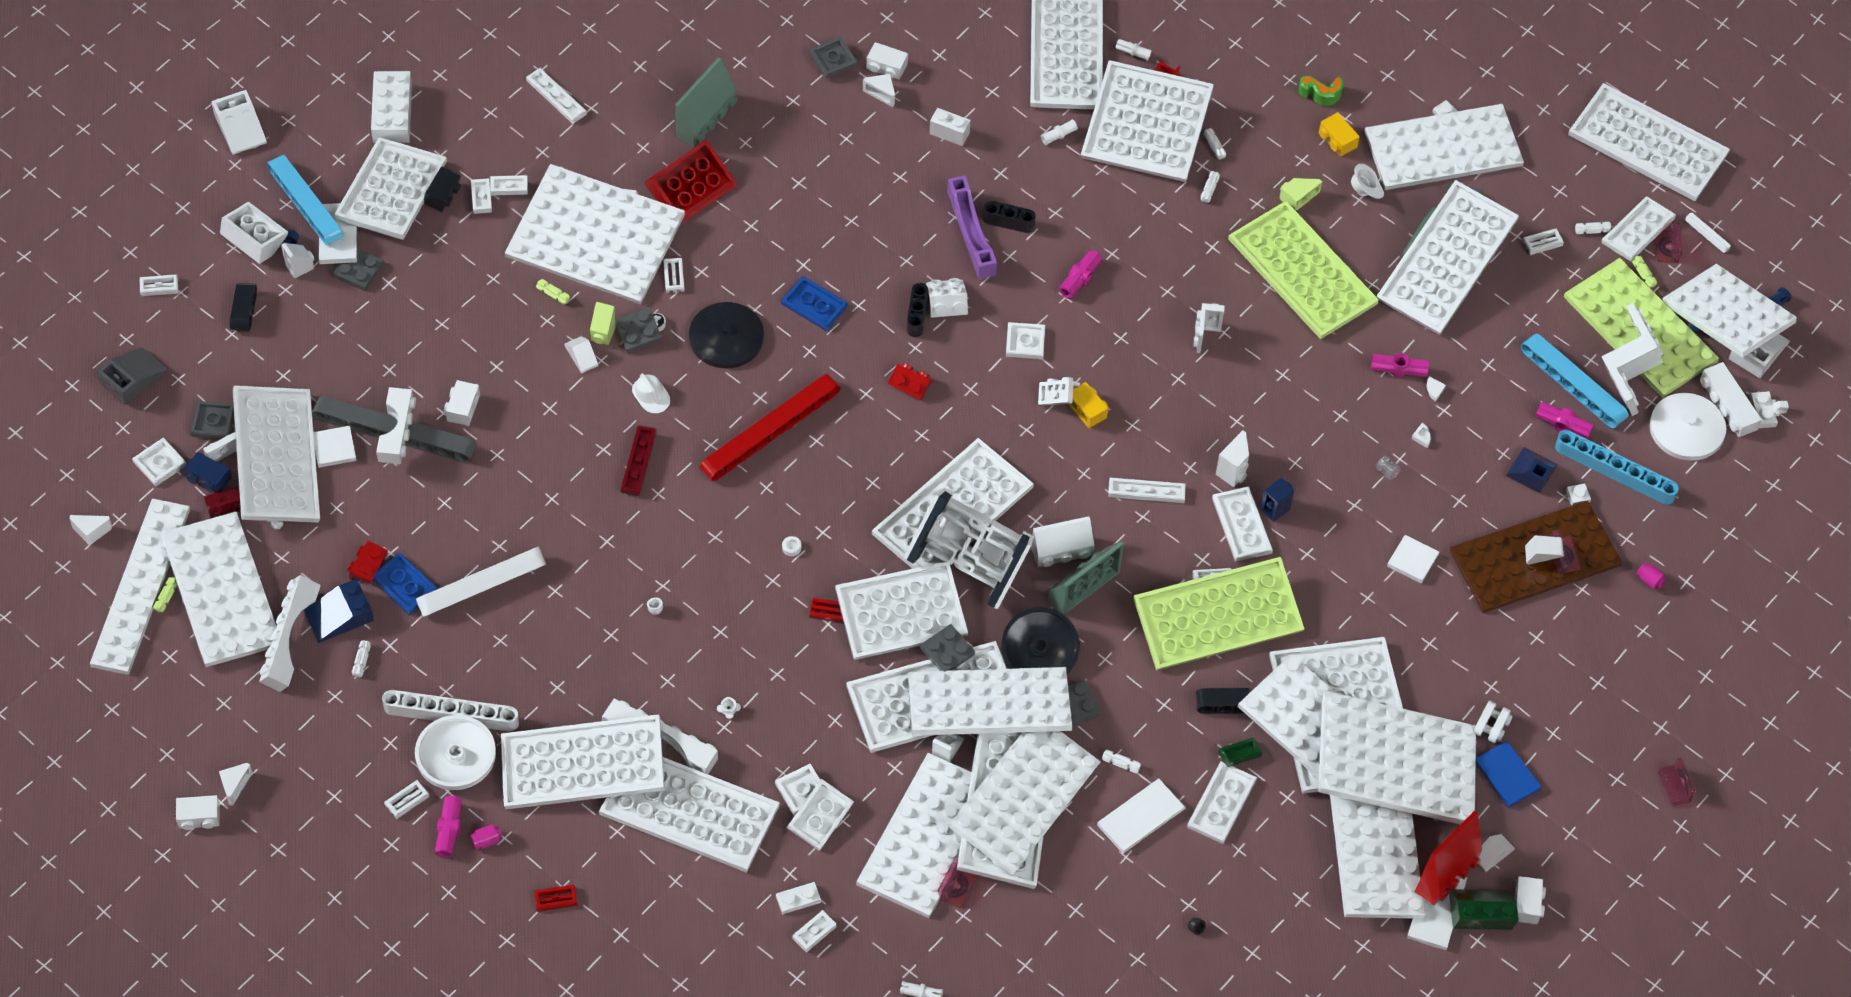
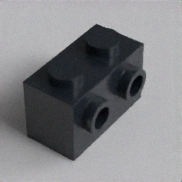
M441 166L425 192L424 204L441 212L444 211L446 206L450 207L454 198L452 197L453 194H457L461 188L459 183L461 176Z

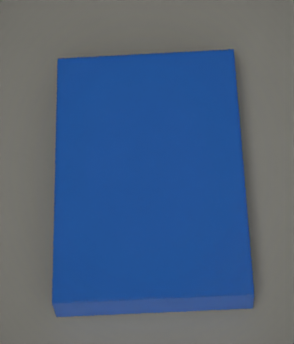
M804 276L781 300L783 306L824 331H827L848 307L846 301Z
M400 552L380 567L373 579V582L408 615H411L419 608L416 598L438 589Z
M1508 741L1475 759L1477 767L1508 808L1535 794L1542 788Z

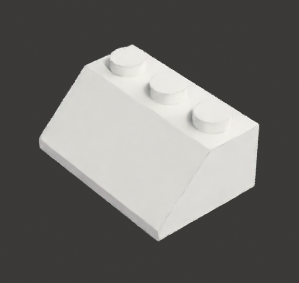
M247 202L222 217L220 234L260 264L274 255L288 235V231L250 202Z
M1089 516L1033 528L1034 538L1031 549L1037 567H1049L1055 563H1067L1074 559H1086L1093 555L1094 540Z

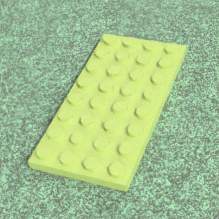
M1287 201L1236 230L1228 237V240L1320 339L1376 306L1379 302L1378 298Z
M1621 258L1615 260L1564 294V298L1614 349L1640 337L1626 306L1633 303L1636 309H1641L1644 319L1648 322L1654 337L1657 338L1664 355L1661 356L1663 363L1641 373L1640 376L1662 398L1702 373L1704 369L1718 362L1719 357Z
M1281 557L1137 594L1133 597L1156 671L1305 630Z

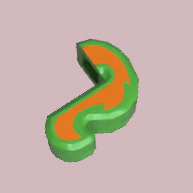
M1306 75L1300 79L1298 92L1304 98H1308V95H1311L1313 100L1319 105L1331 106L1341 98L1344 83L1343 79L1338 76L1331 86L1328 87L1312 76Z

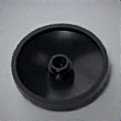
M720 302L705 307L694 317L689 328V342L694 354L704 363L717 368H736L747 364L758 355L764 342V329L760 318L750 308L738 303Z
M1046 607L1029 608L1018 613L1006 626L1001 640V653L1008 669L1066 667V674L1068 675L1074 668L1080 651L1079 636L1072 622L1062 613Z

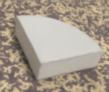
M1429 376L1426 388L1430 398L1436 402L1446 385Z
M1421 423L1411 439L1426 448L1430 444L1431 436L1428 427Z

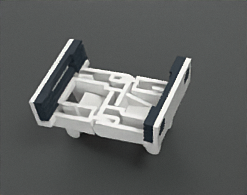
M943 488L935 495L903 558L914 564L922 557L924 551H927L945 562L949 561L950 565L954 563L955 567L993 587L987 605L998 609L1032 545L1034 536L1025 531L1020 535L995 520L992 522L988 516L952 498L954 493ZM941 516H943L944 518L941 524H938ZM972 538L977 540L974 547L969 546Z

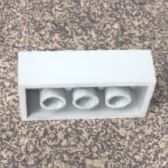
M410 71L374 72L371 120L373 143H376L379 137L398 143H410L412 96Z

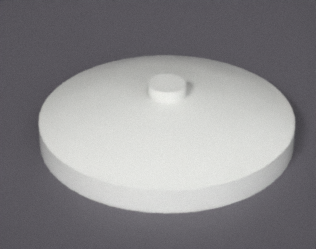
M1677 393L1667 396L1655 406L1650 418V432L1655 443L1664 452L1678 459L1693 461L1705 459L1713 455L1721 447L1726 434V423L1721 411L1708 399L1691 393Z
M451 715L435 720L422 731L415 746L416 764L421 775L434 786L447 790L466 789L481 782L491 771L496 758L495 742L489 729L480 721L467 716Z

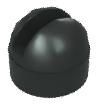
M1193 917L1188 922V928L1195 935H1200L1206 928V922L1201 918Z

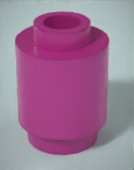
M1646 562L1642 564L1636 573L1639 579L1653 590L1662 588L1666 582V579H1664L1666 575L1654 565Z
M493 824L474 831V834L470 836L476 850L480 848L483 850L499 843V838L502 837L498 826L494 827Z

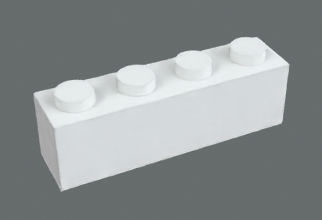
M1722 362L1704 369L1700 379L1703 388H1706L1711 400L1716 403L1723 417L1728 421L1731 430L1736 433L1738 438L1757 431L1762 419L1725 364Z

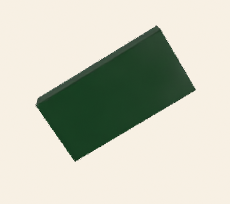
M1250 738L1219 748L1218 754L1225 765L1230 767L1261 757L1263 751L1255 739Z

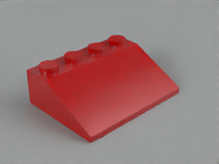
M707 139L644 182L658 202L685 211V216L681 223L738 185Z
M1475 810L1431 854L1414 891L1434 906L1439 900L1444 901L1449 894V890H1454L1458 886L1460 879L1464 880L1470 873V869H1475L1481 861L1479 856L1482 852L1478 813Z

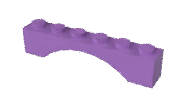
M964 175L948 179L947 193L977 277L982 279L995 276L997 261L992 248L989 246L981 230L967 178Z

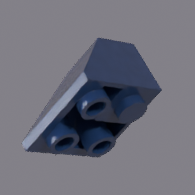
M1524 447L1506 476L1541 493L1558 464Z

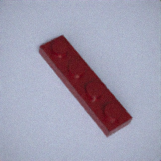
M638 425L624 474L621 493L640 496L657 433L656 428Z

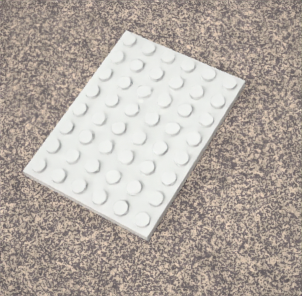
M550 164L505 251V257L641 305L685 216V211Z
M1385 637L1272 651L1269 654L1273 671L1293 654L1335 693L1403 709ZM1294 758L1302 794L1318 792L1319 779Z
M1325 691L1322 699L1318 792L1461 824L1475 810L1476 734L1474 729L1476 726Z

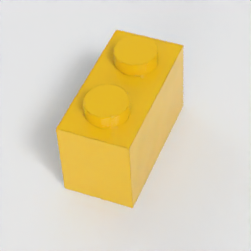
M1338 112L1320 123L1319 134L1321 138L1326 140L1331 149L1340 157L1358 147L1360 136Z
M1084 382L1080 387L1073 389L1072 403L1068 405L1089 429L1107 418L1109 407L1105 400L1099 398L1093 387Z

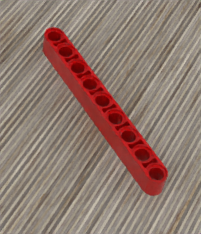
M824 374L705 458L699 466L700 470L712 482L717 481L834 398L840 392L841 386L829 374Z

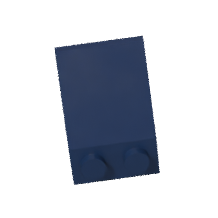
M357 579L337 586L304 610L319 643L374 621L372 609Z

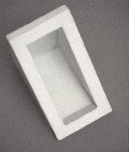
M890 74L865 77L863 79L864 92L891 107L894 106L895 92Z
M581 336L564 344L581 373L598 366L588 339Z
M70 515L72 528L89 546L112 529L109 516Z
M1535 535L1525 545L1526 564L1528 565L1564 557L1561 537Z
M956 734L937 736L933 740L932 755L951 762L963 743L964 738Z
M248 763L219 771L228 803L231 806L234 805L252 775L251 766Z
M1502 834L1490 836L1482 845V852L1479 856L1481 861L1478 865L1484 872H1487L1513 852L1515 848Z

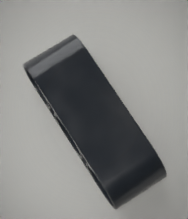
M988 201L984 205L983 220L989 225L1024 233H1030L1035 228L1036 214L1033 210L996 201Z
M236 284L230 316V330H251L257 297V284Z
M924 283L914 284L911 290L907 317V333L911 337H919L924 331L928 303V287Z
M1250 688L1199 689L1196 691L1197 712L1201 714H1245L1238 707V704L1252 690Z

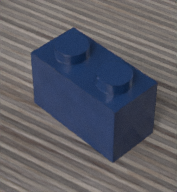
M199 452L194 455L184 468L186 478L190 483L198 484L210 493L222 491L232 479L229 467Z
M1281 477L1264 490L1261 510L1273 522L1291 509L1294 495L1293 486Z

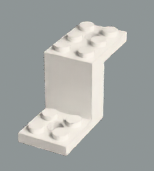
M1631 303L1626 308L1640 337L1602 356V359L1629 412L1634 416L1639 413L1636 407L1639 403L1628 384V380L1663 363L1661 356L1664 354L1648 322L1645 321L1641 309H1636L1634 304Z

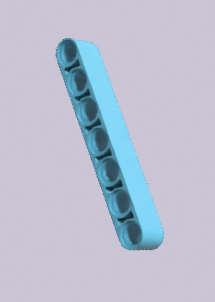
M281 155L267 162V167L272 176L323 243L327 246L343 238L339 225L286 156Z
M1536 333L1521 344L1522 352L1607 426L1614 429L1628 418V411L1623 405L1541 335Z
M1563 430L1559 433L1555 444V449L1558 453L1662 504L1670 505L1675 501L1679 488L1674 481L1571 431Z

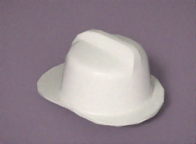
M1358 164L1354 170L1355 174L1351 179L1353 189L1360 196L1369 195L1376 199L1382 198L1384 191L1375 172L1368 165Z
M642 373L632 386L635 398L647 412L656 414L664 412L670 405V396L657 377Z

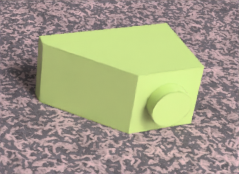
M1293 178L1290 182H1285L1281 186L1279 199L1283 202L1287 201L1297 211L1320 193L1322 181L1320 179Z
M596 302L590 327L591 341L609 345L616 328L615 307Z

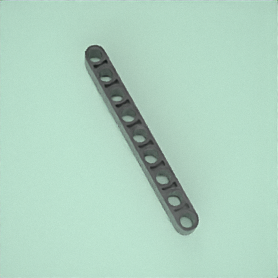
M325 396L318 398L312 411V416L319 421L339 427L350 426V429L377 438L380 435L391 432L398 423L397 419L391 415ZM412 422V425H408L410 436L409 440L405 441V446L463 463L470 462L477 447V443L474 440L415 422Z

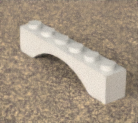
M302 575L294 580L292 579L287 586L288 594L282 602L281 606L283 609L276 620L278 625L271 636L272 644L265 654L267 659L260 670L261 678L259 682L279 692L289 686L294 671L289 652L291 628L300 612L316 602L321 586Z
M613 699L603 714L602 721L648 715L641 709L636 710L630 707L625 701ZM660 719L662 740L672 745L680 753L687 767L709 774L718 760V750L711 744L699 741L693 735L688 736L682 733L675 726L670 727L664 724Z

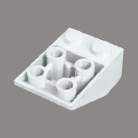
M246 90L211 101L215 118L232 155L267 143Z
M1778 334L1743 358L1731 351L1729 360L1761 378L1790 340Z

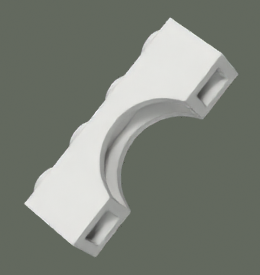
M389 387L386 401L387 413L395 417L398 423L391 432L379 436L376 451L378 462L401 464L402 457L406 456L407 447L405 446V441H408L410 436L408 425H412L413 413H411V410L415 409L416 397H413L412 389Z

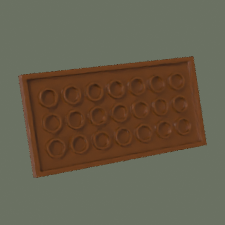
M1588 501L1452 546L1449 550L1482 613L1622 565L1619 555ZM1535 535L1561 537L1562 540L1570 539L1580 569L1563 572L1559 558L1528 565L1526 564L1525 545Z

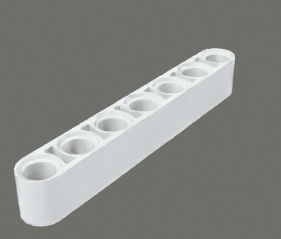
M538 546L418 597L416 601L424 617L544 566L546 562Z
M397 690L386 691L382 696L384 710L389 715L430 721L446 716L460 715L474 718L483 723L488 729L514 731L519 726L518 712L511 706ZM469 712H474L472 715H467ZM487 715H494L491 718L486 717Z

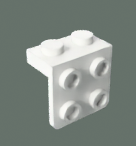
M951 278L947 281L932 280L926 283L931 318L968 315L967 292L963 280Z
M1202 303L1201 310L1197 311L1193 347H1197L1196 353L1201 352L1204 330L1221 332L1224 305Z

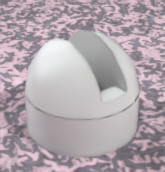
M660 598L648 600V611L653 615L660 614L663 610L662 600Z

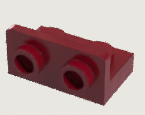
M239 486L204 496L210 518L241 511Z

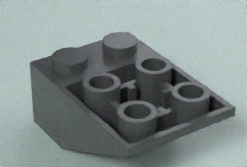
M142 347L111 359L97 370L100 384L123 404L127 405L163 376L168 369Z

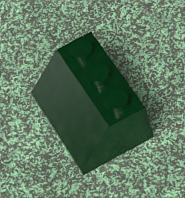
M1449 890L1453 929L1512 930L1519 921L1517 902L1508 890Z

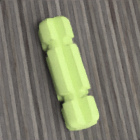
M1636 256L1632 260L1634 267H1637L1636 270L1643 281L1645 280V284L1649 288H1653L1657 284L1656 279L1652 277L1653 274L1646 263L1643 264L1644 260L1642 257Z
M543 279L537 282L536 288L538 290H544L545 294L555 300L558 299V302L564 305L569 302L570 296L567 293H562V290L552 284L548 285V282Z
M174 577L168 578L167 586L163 587L157 598L159 601H156L153 609L157 612H164L166 604L169 603L175 591L174 589L178 586Z

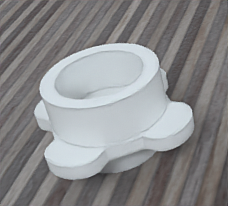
M726 697L722 700L721 705L717 706V711L726 715L727 719L733 718V714L741 709L740 704L736 703L731 697Z

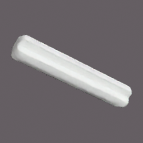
M1690 213L1686 217V222L1723 253L1730 249L1731 245L1694 213Z

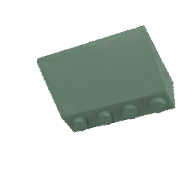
M719 57L675 104L676 138L693 148L704 140L705 135L714 129L719 119H723L729 108L734 107L737 102L736 88Z
M1120 541L1106 547L1101 552L1097 551L1086 563L1082 562L1073 573L1066 574L1061 582L1053 584L1048 589L1047 601L1058 612L1065 615L1120 573L1124 543Z

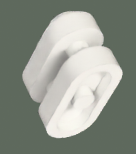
M1489 700L1474 729V733L1481 737L1482 733L1485 732L1489 734L1488 741L1496 743V741H1501L1505 733L1502 729L1504 725L1509 726L1513 716L1510 715L1511 710L1503 707L1501 712L1495 710L1496 703ZM1491 717L1497 719L1493 727L1487 725Z

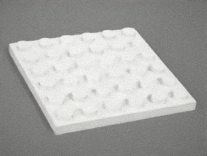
M1109 60L1083 145L1081 158L1186 182L1214 84Z

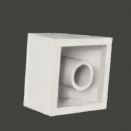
M1242 431L1219 454L1216 475L1232 487L1238 482L1242 483L1247 476L1246 469L1249 466V450L1245 431Z

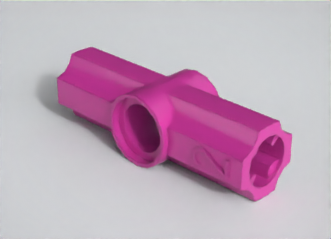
M1089 250L1079 264L1075 263L1068 277L1059 287V292L1063 297L1067 299L1073 298L1083 285L1086 286L1089 283L1093 272L1102 262V257L1097 251Z
M1398 353L1395 356L1372 355L1371 370L1389 372L1395 377H1403L1405 375L1427 377L1429 360L1408 358L1403 353Z
M1543 401L1535 417L1553 424L1554 428L1559 432L1568 430L1585 439L1589 438L1594 428V424L1577 417L1571 409H1559Z
M449 795L444 798L442 815L438 819L435 855L441 858L453 857L455 840L459 835L462 799L457 796Z

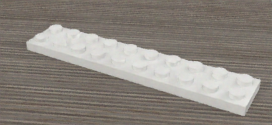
M157 499L151 500L90 661L92 668L126 675L130 674L153 612V606L157 601L170 566L161 532L184 526L190 512L189 506Z

